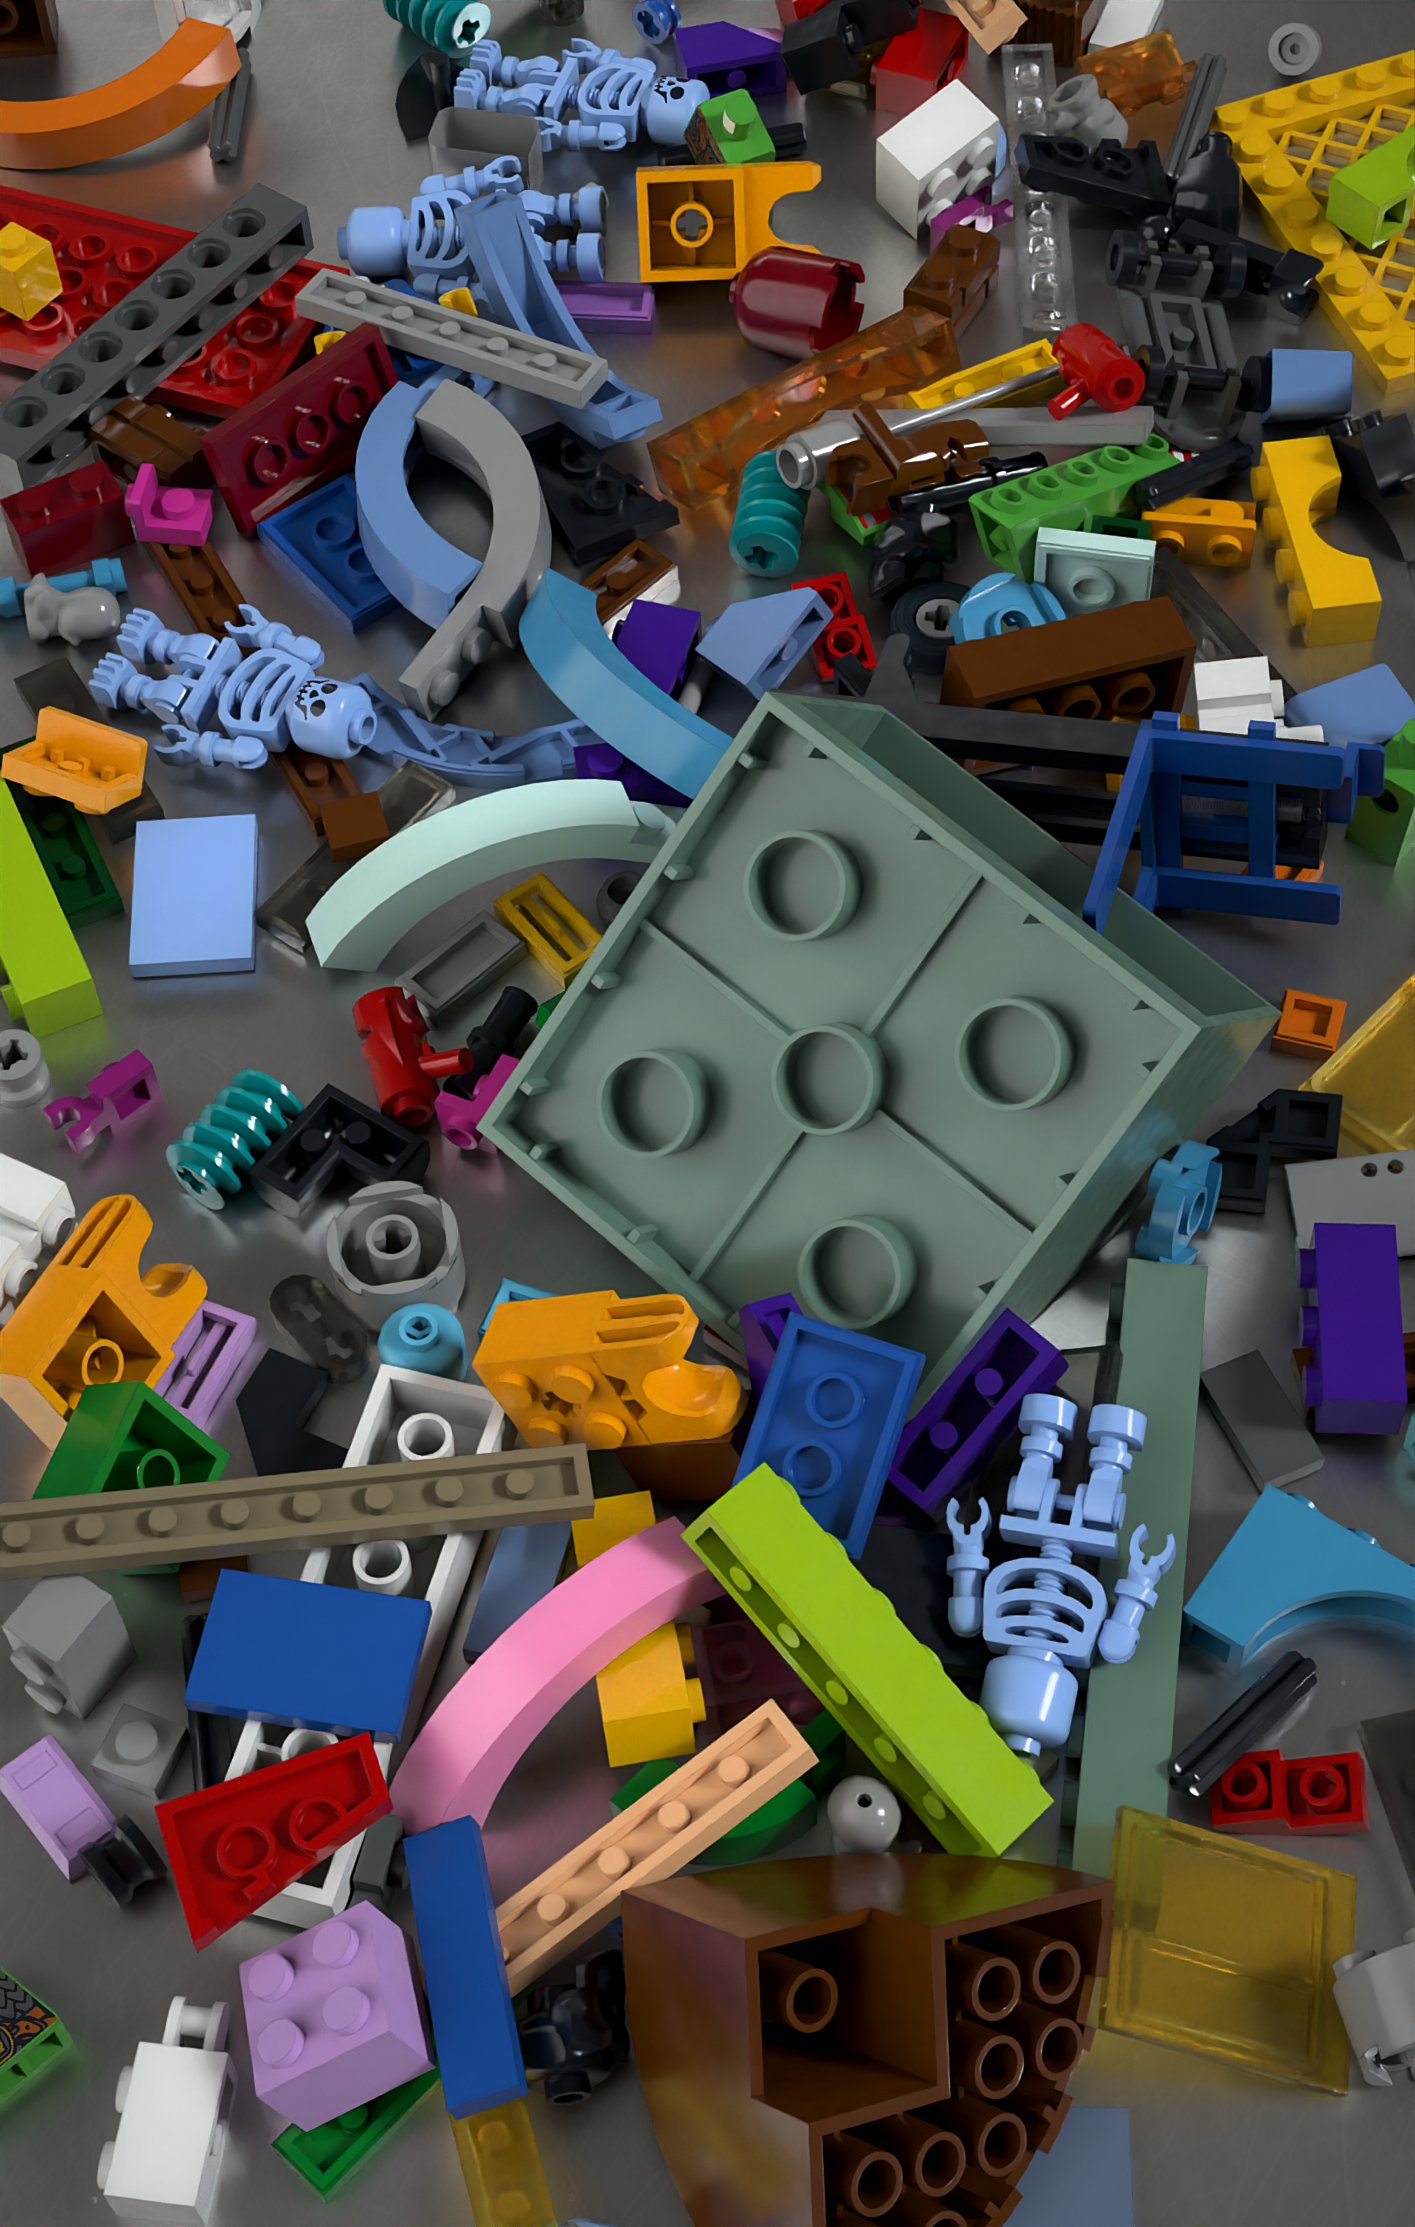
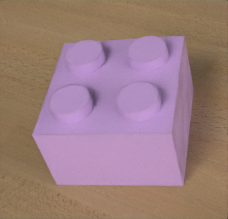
M367 1900L238 1965L256 2096L304 2131L308 2132L437 2067L413 1938Z

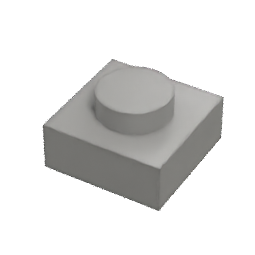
M123 1703L94 1757L91 1767L99 1778L159 1800L190 1741L189 1731L186 1726Z

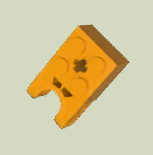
M812 161L637 167L636 187L640 282L733 279L738 272H742L754 254L770 246H782L822 255L813 245L791 244L782 241L774 235L768 224L769 211L778 199L789 193L814 189L822 178L821 165ZM688 209L698 210V217L705 216L708 222L707 225L699 226L698 235L695 236L686 235V227L679 228L677 225V219L684 218Z
M119 1194L103 1198L87 1212L0 1331V1397L51 1451H55L86 1385L141 1380L153 1390L176 1356L170 1348L198 1310L207 1294L208 1287L205 1279L193 1265L182 1263L157 1264L149 1269L140 1279L138 1269L140 1254L152 1232L153 1222L142 1204L135 1196L129 1194Z
M614 1290L498 1303L471 1364L530 1448L586 1443V1450L589 1451L717 1438L729 1433L743 1416L749 1400L747 1392L731 1369L721 1365L696 1364L683 1359L693 1340L699 1319L686 1299L678 1294L620 1299Z

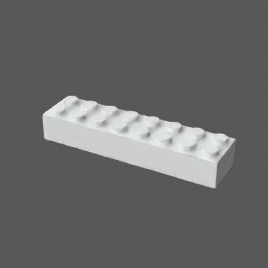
M381 1363L342 1468L511 1451L518 1430L486 1387ZM484 1530L312 1548L301 1575L300 1581L426 1600L431 1603L432 1616L400 1743L393 1744L372 1740L388 1791L409 1749ZM247 1720L224 1782L349 1739L351 1736ZM367 1828L251 1914L310 1929L345 1911L349 1907L355 1890L352 1879Z

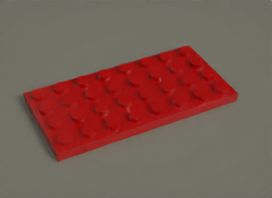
M0 185V230L12 221L51 242L63 288L61 294L28 321L0 307V361L40 371L57 354L61 353L88 330L93 323L97 322L123 300L129 292L137 288L158 270L165 261L173 257L194 239L198 233ZM302 258L144 398L225 419L229 418L300 368L315 346L314 337L323 333L325 324L297 315L295 296L323 267L349 276L350 270Z

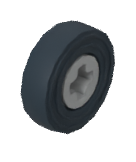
M929 581L910 588L898 598L890 616L891 635L903 633L910 637V655L913 660V669L932 675H944L948 646L956 645L949 627L950 618L958 609L962 598L971 590L970 587L951 581ZM938 621H940V625L947 621L945 631L934 629Z

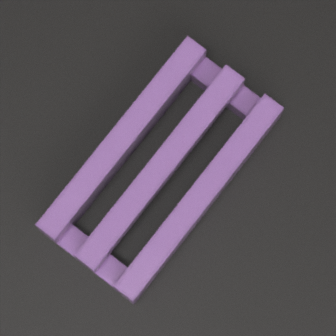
M205 1299L170 1348L176 1356L153 1388V1391L162 1398L165 1396L208 1320H215L216 1322L201 1348L195 1352L187 1366L186 1374L168 1402L200 1430H202L259 1331L256 1318ZM232 1327H234L233 1332L231 1333L230 1337L228 1338L226 1344L224 1345L222 1351L220 1352L219 1356L217 1357L215 1363L213 1364L211 1370L209 1371L208 1375L206 1376V1378H205L204 1382L202 1383L200 1389L198 1390L197 1394L195 1395V1397H194L193 1401L191 1402L189 1408L186 1409V1407H187L189 1401L191 1400L192 1396L194 1395L196 1389L198 1388L200 1382L202 1381L203 1377L205 1376L207 1370L209 1369L211 1363L213 1362L214 1358L216 1357L218 1351L220 1350L222 1344L224 1343L225 1339L227 1338L229 1332L231 1331Z

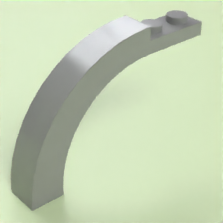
M448 378L444 379L415 415V419L427 453L454 465L466 473L489 497L493 504V530L484 563L474 582L397 680L407 706L416 711L417 717L430 723L442 707L448 705L454 699L460 684L473 667L485 659L494 640L511 648L520 639L518 626L520 616L545 569L550 567L552 551V532L548 509L530 453L520 435L506 417L491 403L469 388Z

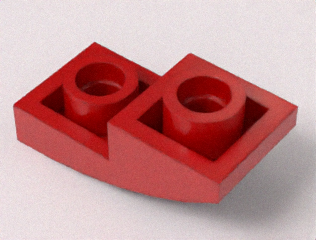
M846 571L791 583L790 591L805 587L815 590L834 614L833 618L808 649L821 683L834 680V661L850 652L857 657L869 672L875 671L877 666L876 657L863 614L858 615Z
M1280 1749L1244 1753L1210 1786L1212 1827L1215 1831L1256 1835H1327L1370 1831L1365 1766L1358 1752L1286 1760Z

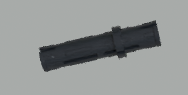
M1039 451L1004 460H999L994 456L982 458L978 462L984 470L982 475L959 482H953L950 478L945 477V483L942 487L935 489L927 488L889 497L887 506L891 516L895 517L907 512V506L913 503H933L941 508L967 503L973 494L1047 468V460Z

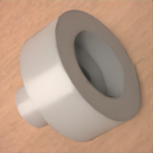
M1301 22L1288 23L1278 28L1272 35L1268 45V56L1273 67L1280 73L1289 76L1301 75L1310 71L1319 61L1322 51V43L1317 31L1310 25ZM1296 44L1300 46L1299 53L1295 52L1294 48Z

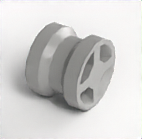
M20 1029L4 1030L0 1032V1105L8 1108H25L35 1104L45 1096L50 1087L51 1075L43 1059L39 1042L32 1034ZM11 1065L9 1070H4L6 1067Z

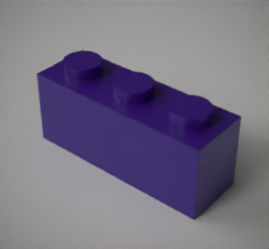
M1314 1223L1309 1248H1298L1296 1261L1297 1288L1309 1290V1306H1301L1299 1342L1301 1347H1311L1312 1365H1304L1302 1372L1303 1406H1314L1316 1432L1399 1435L1407 1405V1387L1396 1225Z
M1006 1308L917 1415L903 1429L891 1464L894 1471L888 1474L886 1480L938 1523L946 1514L950 1500L952 1498L956 1501L1019 1428L1018 1422L1023 1397L1034 1393L1047 1394L1070 1366L1061 1351L1010 1309Z

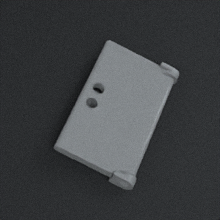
M1415 1149L1284 1165L1296 1231L1294 1245L1295 1262L1297 1261L1298 1248H1309L1314 1223L1396 1225L1398 1257L1415 1255ZM1393 1165L1399 1166L1402 1169V1172H1400L1397 1169H1392Z

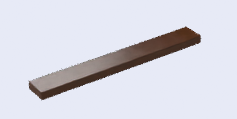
M208 538L204 547L141 541L196 634L205 633L221 643L224 637L231 638L224 622L230 621L231 625L235 627H243L246 624L254 626L253 623H246L241 614L239 604H247ZM238 645L245 659L261 650V647H243ZM291 739L283 752L267 751L271 762L316 837L326 834L319 804L363 794L341 759H334L302 750L293 739Z

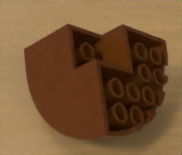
M865 1853L789 1858L750 1863L690 1874L621 1891L626 1998L640 2081L665 2162L695 2227H1002L1023 2197L1015 2187L1027 2170L1036 2151L1039 2150L1048 2154L1061 2131L1074 2099L1065 2094L1064 2090L1071 2073L1078 2066L1082 2051L1090 2052L1097 2028L1086 2025L1095 1978H1107L1112 1937L1113 1880L1067 1868L1011 1859L952 1854Z

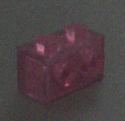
M750 1618L690 1629L695 1656V1665H692L694 1677L700 1679L706 1721L703 1722L706 1736L718 1733L724 1735L771 1698L789 1721L792 1720L797 1725H809L826 1709Z

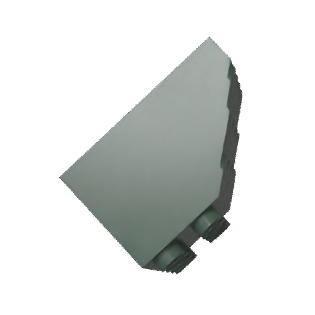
M766 691L476 1126V1129L670 1294L683 1296L696 1316L745 1358L746 1353L739 1310L746 1304L790 1292L806 1317L924 1354L927 1358L904 1425L905 1428L1006 1308L1010 1309L1029 1325L1077 1272L1087 1265L1119 1231L1147 1196L1150 1175L1159 1158L1173 1160L1180 1144L1188 1141L1283 1013L1119 887L1116 888L1103 934L1100 935L1082 921L1083 906L1095 869L883 706Z

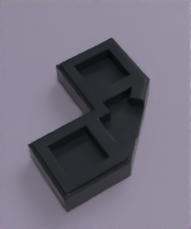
M1277 1089L1258 1102L1255 1110L1231 1127L1226 1125L1206 1140V1145L1218 1148L1220 1152L1211 1161L1222 1164V1180L1215 1209L1265 1213L1271 1156L1311 1160L1337 1158L1343 1095Z
M270 1347L236 1399L258 1477L342 1468L349 1449L302 1429L330 1384L327 1372Z

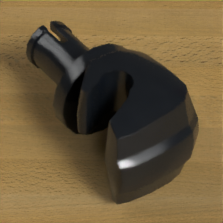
M1219 131L1205 134L1200 141V153L1190 157L1178 172L1173 188L1171 220L1176 227V231L1186 218H1190L1227 233L1239 235L1243 182L1240 167L1230 157L1233 142L1227 134Z

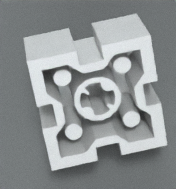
M1267 656L1194 663L1199 730L1248 735L1250 720L1276 722V737L1324 742L1321 725L1287 728V726H1284L1283 718L1274 719L1276 716H1284L1282 679L1270 680Z
M0 1153V1331L79 1225L76 1222V1215L74 1213L76 1210L66 1182Z

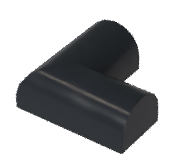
M328 1083L248 1171L254 1189L264 1201L279 1213L290 1218H298L341 1170L369 1186L388 1181H406L418 1185L428 1168L430 1146L427 1140Z

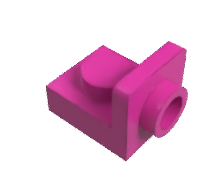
M142 463L135 483H129L125 493L126 515L133 517L139 541L204 547L217 507L214 491L159 486L154 464Z
M502 1054L490 1075L483 1074L478 1080L471 1101L441 1091L434 1102L441 1134L460 1148L467 1150L478 1148L498 1155L501 1149L479 1132L476 1126L520 1060Z

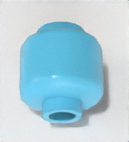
M420 1302L405 1305L392 1313L382 1325L378 1339L382 1364L460 1382L464 1380L469 1359L462 1325L451 1311L432 1303Z

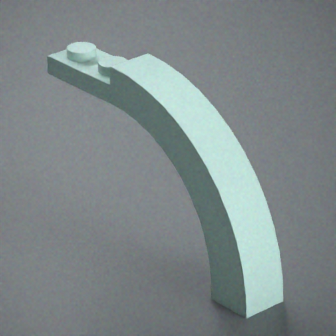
M574 779L533 783L477 797L440 811L410 826L363 857L340 877L319 900L305 922L320 966L375 972L391 948L425 916L459 894L481 883L516 870L548 862L583 858L619 859L652 863L688 808L629 801L621 781Z

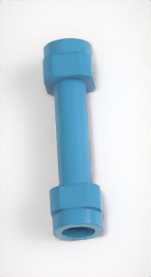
M106 557L91 560L93 569L46 578L51 586L64 593L92 586L102 587L110 591L114 596H117V593L127 591L120 558L109 560ZM13 576L0 579V617L4 616L6 619L22 615L21 607L25 606L24 592L28 588L30 581L16 584Z

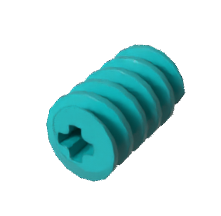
M383 0L384 9L392 19L399 21L405 28L412 30L415 35L425 39L428 44L438 48L441 52L447 53L453 59L463 58L471 54L476 42L486 38L492 22L491 11L488 6L476 0Z
M765 451L757 454L746 464L739 490V499L735 509L736 514L732 523V532L728 542L730 555L737 565L748 573L765 578L787 576L795 570L799 559L798 552L802 543L801 536L805 528L804 520L808 512L807 504L811 496V489L805 490L801 487L793 489L783 481L777 468V451Z
M247 1068L239 1070L231 1081L232 1086L222 1088L215 1098L216 1104L205 1106L198 1116L199 1122L189 1123L182 1133L183 1140L173 1141L165 1152L167 1163L180 1184L201 1204L214 1210L222 1209L225 1205L221 1194L216 1190L217 1186L229 1193H237L241 1188V1183L232 1170L235 1168L241 1173L249 1175L248 1171L256 1164L255 1159L249 1152L252 1151L262 1157L272 1146L271 1141L265 1134L267 1133L278 1139L288 1128L282 1115L294 1121L304 1110L300 1101L284 1085L257 1070Z

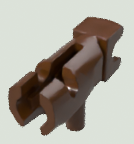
M863 403L854 410L853 418L867 438L837 445L832 450L826 464L825 482L830 487L853 486V500L848 503L846 513L853 517L885 509L889 497L927 488L935 489L942 487L945 483V477L950 478L953 482H959L982 475L984 470L978 462L972 461L989 456V443L978 424L970 419L930 424L924 426L919 431L905 436L893 435L871 403Z

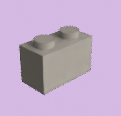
M78 1573L43 1577L1 1626L14 1651L10 1656L11 1662L29 1681L24 1686L27 1693L50 1712L57 1714L64 1707L83 1721H85L138 1657L113 1596Z

